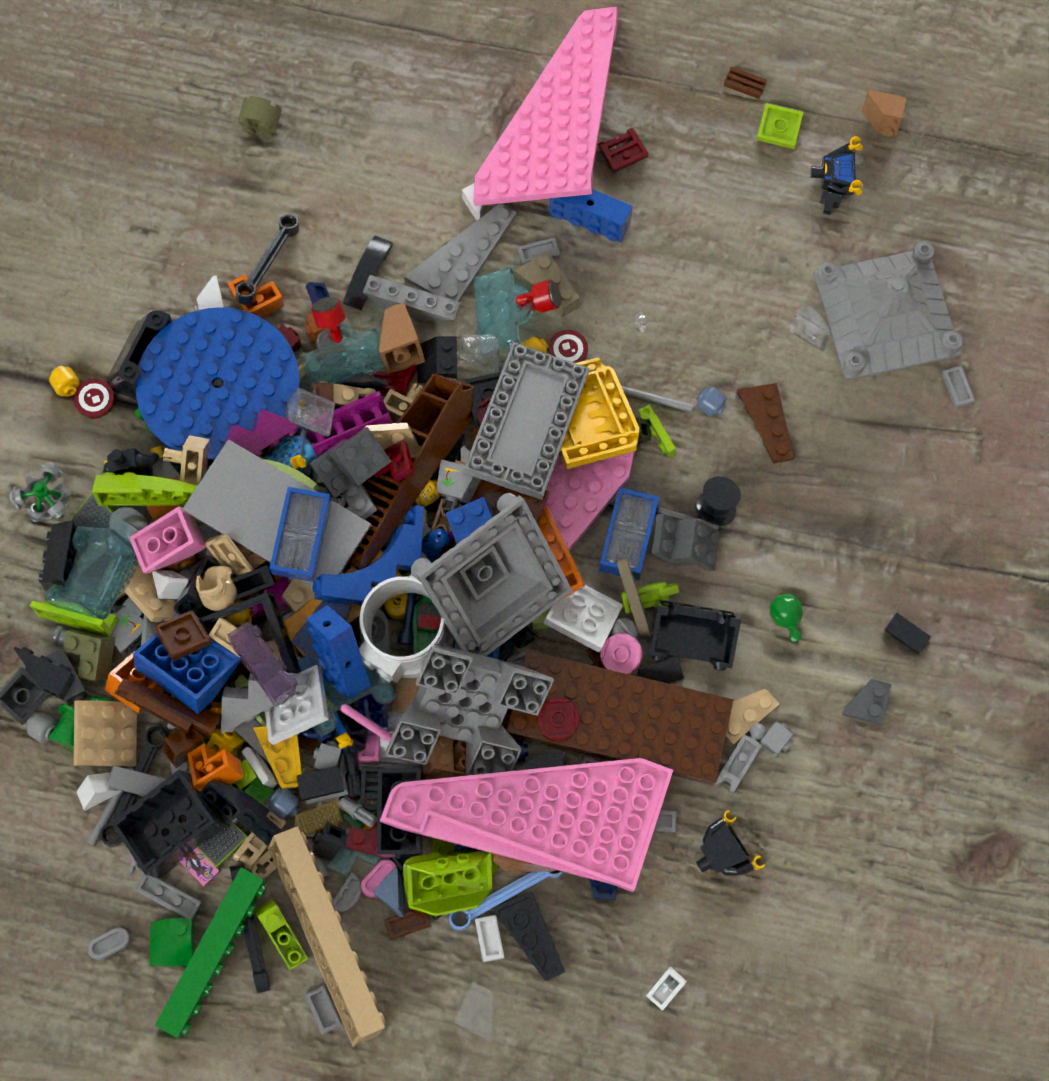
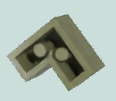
M81 629L66 631L63 651L80 655L78 677L94 681L108 679L115 638Z

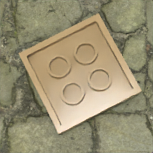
M74 701V766H136L137 712L123 702Z

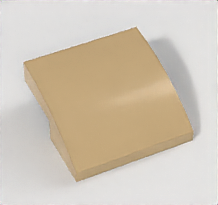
M217 535L208 538L204 542L221 566L232 568V574L236 573L239 576L253 569L229 535Z

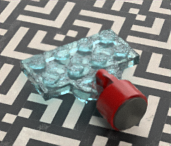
M511 268L474 277L480 351L486 353L510 347L513 342L520 344L518 325L529 321L533 311L538 310L540 313L559 309L561 294L557 284L551 279L535 283L532 286V291L529 292L524 287L514 286V275Z
M326 297L313 304L311 311L316 326L324 328V330L318 334V349L299 356L312 393L313 382L336 383L358 373H370L384 367L379 352L380 339L376 328L356 335L352 327L346 323L342 324L346 316L340 299L336 297Z

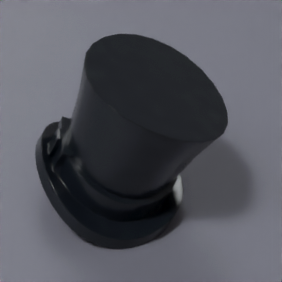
M716 476L710 478L703 487V494L696 502L698 514L704 520L714 525L724 526L731 523L736 514V505L741 499L739 487L734 481L726 477Z

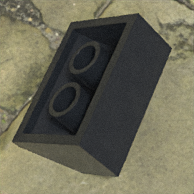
M73 521L53 524L51 531L47 533L46 543L48 548L47 551H44L42 559L45 564L43 571L41 570L39 573V583H41L44 590L69 593L80 533Z

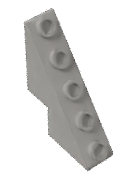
M372 275L369 276L363 290L367 297L384 310L404 302L409 316L416 322L454 321L461 304L455 300Z
M251 670L248 689L225 687L222 696L221 733L232 732L239 724L245 721L250 722L257 714L262 711H269L276 703L287 701L296 692H303L309 687L307 682L309 675Z

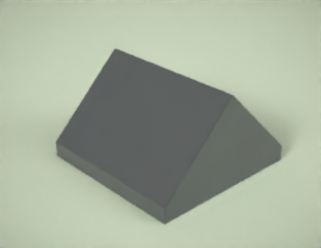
M21 666L1 688L0 708L23 725L50 694L44 692L35 678Z

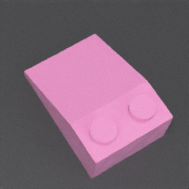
M180 506L129 537L144 574L187 559L206 548L196 519L184 512L183 507Z

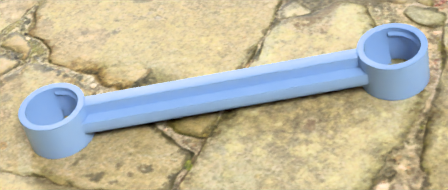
M559 871L556 874L551 872H530L489 895L478 908L459 911L467 914V921L464 926H456L454 924V917L457 913H450V925L457 931H463L469 927L471 920L544 879L548 877L558 878L564 872Z

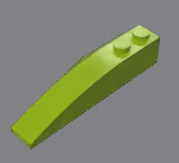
M107 472L102 475H96L92 493L98 506H185L197 486L178 480L136 475L130 472L123 475Z

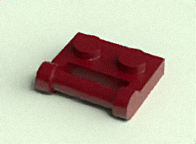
M633 128L607 142L602 141L597 144L600 153L603 154L613 173L648 158L649 154ZM627 140L632 141L617 149L609 151L610 148L615 147Z

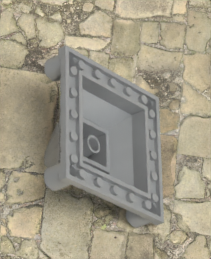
M920 242L915 246L914 251L840 267L831 262H825L819 266L818 270L814 271L813 276L845 382L961 357L962 337L954 331L932 262L934 248L930 243Z
M506 493L499 498L497 502L499 514L476 529L454 548H451L433 563L426 558H419L411 567L412 575L422 583L455 640V649L487 656L572 591L524 498L520 495L516 497L511 493Z

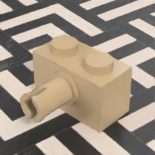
M413 383L406 397L390 389L383 400L388 411L382 413V415L389 413L391 420L397 422L422 391L423 387L421 385L416 387L418 384Z
M189 435L183 445V451L165 448L163 461L181 464L180 481L198 486L207 472L210 439Z

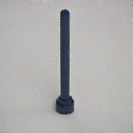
M416 593L407 594L403 630L400 631L397 638V643L413 645L414 636L411 628Z

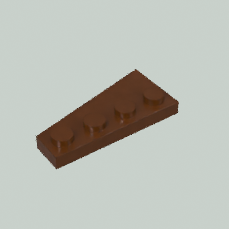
M777 383L737 389V394L744 403V408L750 415L756 431L759 432L773 464L793 460L794 454Z

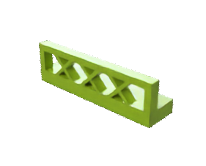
M48 596L44 597L42 603L32 601L30 607L40 618L108 637L111 636L119 620L114 614Z

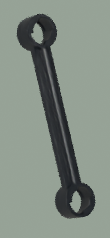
M285 214L280 217L279 231L246 282H241L236 286V300L240 304L249 305L255 302L256 288L288 237L294 236L299 232V220L295 215ZM292 224V227H285L283 225ZM244 291H249L250 294L241 295L240 293Z
M153 726L146 731L145 741L147 744L134 771L147 774L157 750L163 748V741L167 734L161 727ZM155 731H159L163 736L162 742L157 745L151 743L150 737ZM124 792L112 821L133 805L136 794ZM110 823L101 829L100 838L106 846L116 847L121 844L122 839L119 836L114 842L107 841V834L105 832L114 828Z
M243 863L230 866L232 881H234L240 868H244ZM253 914L251 917H247L244 923L246 925L244 934L257 993L270 991L271 988Z

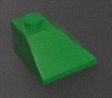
M169 918L151 922L150 967L188 965L194 954L195 922L192 918Z

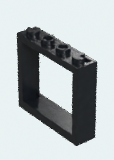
M266 592L198 619L209 635L214 627L213 623L218 621L219 618L224 619L262 604L286 670L283 673L297 674L302 672L274 592ZM232 675L220 691L223 690L224 692L225 687L236 688Z

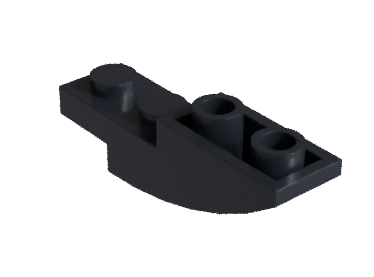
M211 780L199 792L228 820L232 822L237 818L267 846L270 844L273 836L282 831L267 817L270 810L250 795L233 786Z

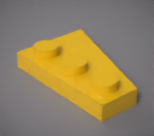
M267 726L252 727L281 789L298 787L296 776L302 774L297 734L273 745L268 739Z

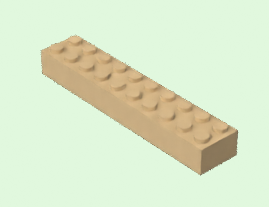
M297 826L274 835L268 850L351 1044L354 1047L377 1037L385 1028V1019L375 1006L377 1003L375 995L372 991L369 992L366 985L368 981L365 973L360 971L358 967L359 959L356 952L352 951L349 946V935L346 931L342 930L340 925L341 917L338 911H334L331 904L333 903L332 896L323 886V875L320 871H317L314 865L316 863L312 851L309 852L307 849L306 836L303 831L300 832Z

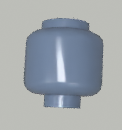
M705 387L696 397V400H698L697 407L709 417L715 414L719 416L726 408L724 405L726 402L725 395L715 387Z
M277 788L267 799L269 801V810L280 819L287 817L292 819L299 811L297 808L300 802L299 798L288 788Z

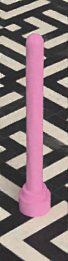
M347 704L341 706L343 713L387 742H390L392 738L391 733Z

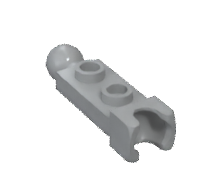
M754 724L750 728V737L745 734L743 735L714 783L716 787H719L724 781L730 783L729 795L734 794L762 747V744L757 741L763 739L767 733L763 724Z

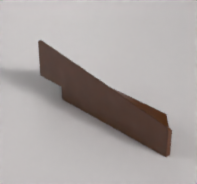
M126 679L121 681L115 691L116 695L186 734L193 727L211 737L222 717L221 714L205 708L197 714L175 697Z

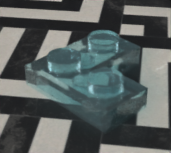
M347 828L345 829L344 844L328 865V869L346 877L349 876L357 858L374 866L378 864L381 858L345 849L350 830Z

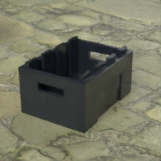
M177 770L111 822L147 876L162 878L176 867V863L208 838L212 839L228 826L218 810L199 793V790L193 787L190 773ZM182 815H185L187 818L185 823L180 822ZM166 828L170 831L168 836L163 835V830Z

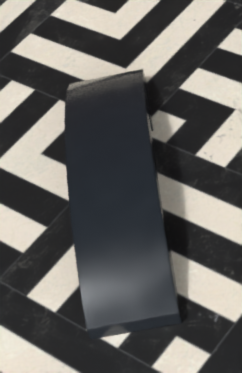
M378 236L372 238L352 276L343 304L362 311L368 298L363 293L370 275H377L383 260H386L393 242Z

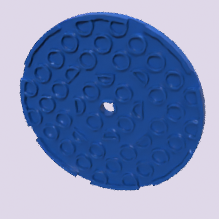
M207 308L177 318L165 326L152 339L138 365L140 376L137 380L136 398L141 415L150 431L166 447L178 451H183V445L189 435L210 439L208 462L214 461L222 450L231 425H237L251 431L257 414L262 409L291 420L300 394V374L297 360L285 337L266 320L239 309ZM221 379L224 382L220 388L212 386V382Z

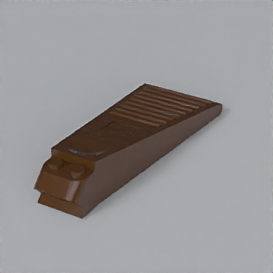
M432 374L422 391L397 421V423H408L421 447L416 458H411L414 473L396 482L392 478L391 470L377 478L372 475L362 483L377 511L366 519L372 526L347 563L348 565L356 569H364L370 565L439 468L441 460L446 458L470 424L466 418L473 408L474 387L456 379L445 378L438 374ZM346 501V503H345V505H344V508L349 507V504L347 503V501Z

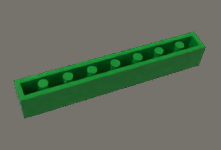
M240 868L155 1024L156 1027L176 1038L188 1035L192 1028L190 1022L194 1015L198 1016L202 1010L203 1004L201 1002L203 998L209 996L214 987L212 982L215 976H219L225 965L222 963L226 956L229 957L234 951L235 945L233 943L235 939L243 934L246 928L244 923L247 917H251L257 907L254 904L258 897L262 898L266 892V880L244 868Z

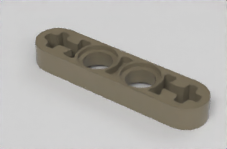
M627 558L617 561L618 569L641 638L651 635V630Z

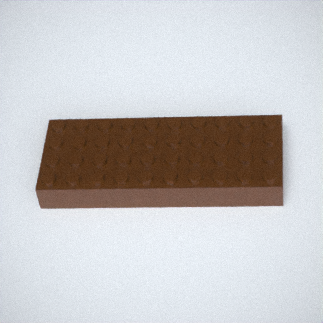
M529 650L526 651L523 667L554 679L544 703L549 699L557 697L569 700L578 709L580 717L579 726L574 735L566 740H550L539 730L537 715L512 709L507 729L511 737L610 761L643 758L672 769L673 776L714 785L734 699Z

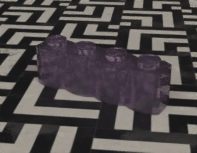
M248 621L227 634L228 641L244 665L252 673L259 686L264 690L269 700L276 707L297 694L296 686H298V682L292 674H287L283 660L280 657L277 659L273 655L274 649L269 641L264 642L261 638L262 632L257 625L253 626Z

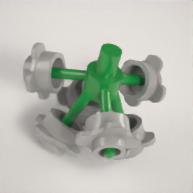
M49 462L47 465H41V478L35 479L32 476L26 478L27 486L25 490L23 488L18 489L15 486L13 487V492H10V501L12 505L16 506L17 510H21V506L28 503V497L33 495L37 497V503L32 504L27 509V513L31 515L33 522L43 521L44 519L50 520L52 517L56 519L62 518L66 512L64 508L68 506L67 501L72 495L71 489H66L63 484H58L52 490H49L46 486L48 482H55L58 477L64 476L59 466L52 462ZM42 499H45L51 506L49 510L44 503H42Z

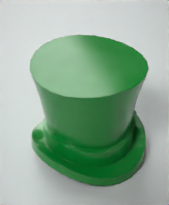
M61 704L59 707L61 720L47 739L74 752V708Z

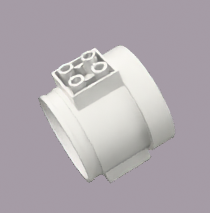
M412 573L409 577H394L379 583L366 596L360 611V627L364 642L359 651L364 666L371 671L375 668L377 673L380 674L379 676L389 683L391 680L397 683L400 678H418L432 646L440 644L453 648L454 638L442 617L435 639L428 647L417 654L397 657L383 653L374 646L371 627L373 618L382 604L388 599L404 593H416L430 598L422 583Z

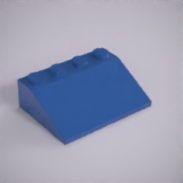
M156 633L133 653L135 669L197 714L213 701L241 662V658L210 637L212 645L172 661Z

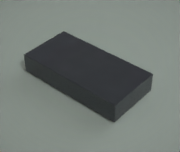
M898 613L895 614L884 630L918 655L931 638L930 635Z

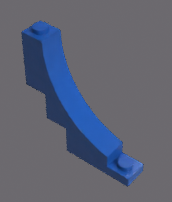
M415 505L407 511L405 521L408 524H403L396 529L386 550L368 567L347 574H322L317 577L312 586V591L315 593L314 599L362 606L366 596L371 591V586L375 587L387 579L396 577V569L411 572L413 563L421 558L424 506Z

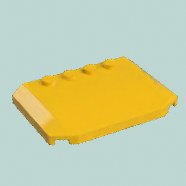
M599 358L576 363L590 369L559 452L564 467L570 469L636 451L640 433L639 426L614 369L603 365Z

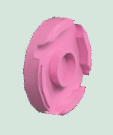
M623 633L615 634L606 639L600 654L601 661L606 669L625 674H631L638 669L643 656L642 647L637 639Z

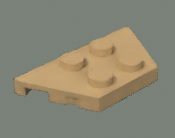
M408 423L365 426L370 429L383 450L402 439L408 444L411 458H416L421 449Z
M139 564L125 593L151 622L172 619L177 614L174 606L178 599H158L153 571L144 574Z

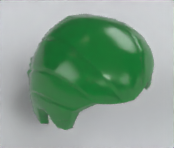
M791 594L776 596L770 605V615L775 625L788 628L792 642L801 640V633L797 627L803 617L800 601Z

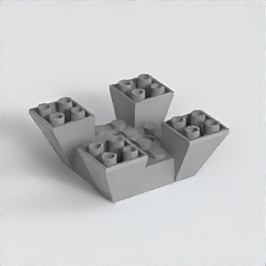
M440 644L434 645L430 648L416 680V685L419 686L418 691L400 717L385 755L426 765L440 735L466 742V775L512 771L521 752V747L501 725L508 708L538 716L554 679L510 662Z

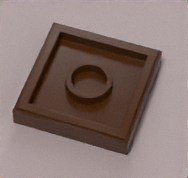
M193 610L154 626L156 635L172 661L212 645L210 637Z

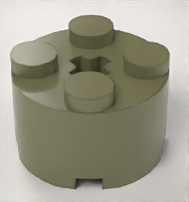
M250 96L249 100H247V97H245L238 123L243 126L242 130L246 133L253 134L256 131L260 132L264 137L272 138L280 119L281 107L277 104L275 107L270 105L271 101L265 98Z

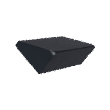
M678 656L638 669L639 677L667 684L684 679Z
M338 766L296 776L302 801L344 792Z

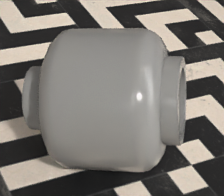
M44 712L36 713L27 721V733L30 737L41 743L51 742L47 738L53 732L58 722Z

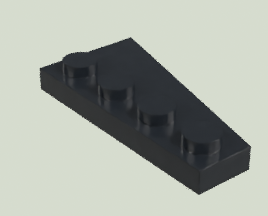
M532 891L492 908L545 981L566 973Z

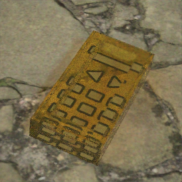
M336 801L295 815L300 832L303 831L305 836L322 830L326 822L333 825L343 822Z

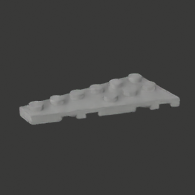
M501 203L496 205L404 276V280L425 292L460 302L517 216V212Z

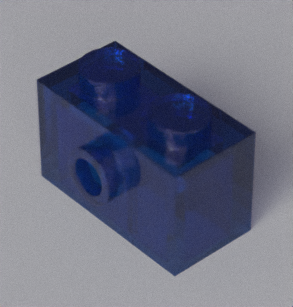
M368 687L357 695V709L360 714L387 730L388 723L383 687ZM369 730L368 736L376 734Z

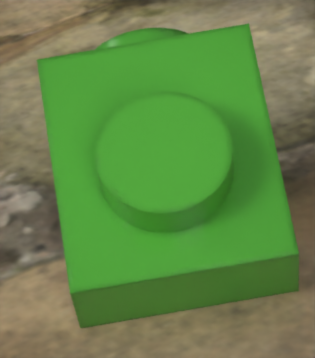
M258 778L243 792L262 804L274 793L275 789L263 785Z

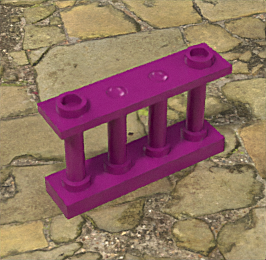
M380 391L304 423L311 442H318L311 445L317 458L341 440L353 437L364 429L366 425L393 424L389 413L382 415V413L388 410ZM372 417H375L374 419L369 420V421L363 423V421L368 420V419H370V418H372ZM356 425L355 427L344 431V429H347V428H349V427H351V426ZM335 433L337 434V435H334V436H332V437H330V438L325 439L326 437H328V436H330V435H333V434H335Z

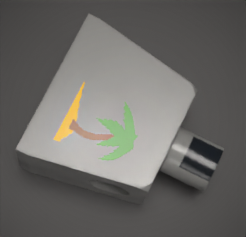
M441 460L436 492L445 498L442 508L451 511L456 508L457 502L466 504L470 502L481 479L463 473L465 465Z
M108 606L103 612L114 614L119 618L110 637L115 638L114 645L122 657L125 658L131 652L130 647L142 636L143 619L126 607H122L116 612L111 606Z

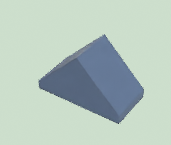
M395 868L377 886L373 893L399 917H404L403 876L398 868Z

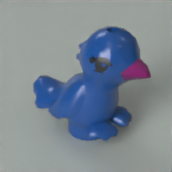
M436 529L430 532L427 540L422 542V551L431 563L442 556L443 550L454 538L453 533Z

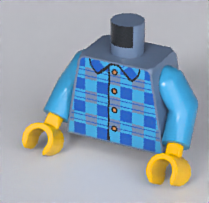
M297 428L298 431L293 437H282L280 439L281 442L270 455L263 458L258 456L261 459L290 466L306 476L311 474L312 467L309 463L317 458L311 446L313 444L306 439L307 431L301 428Z

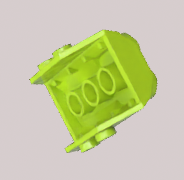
M482 850L443 856L441 853H430L407 859L403 865V878L409 908L434 916L478 908L492 892V878L498 871V865L494 862V853Z

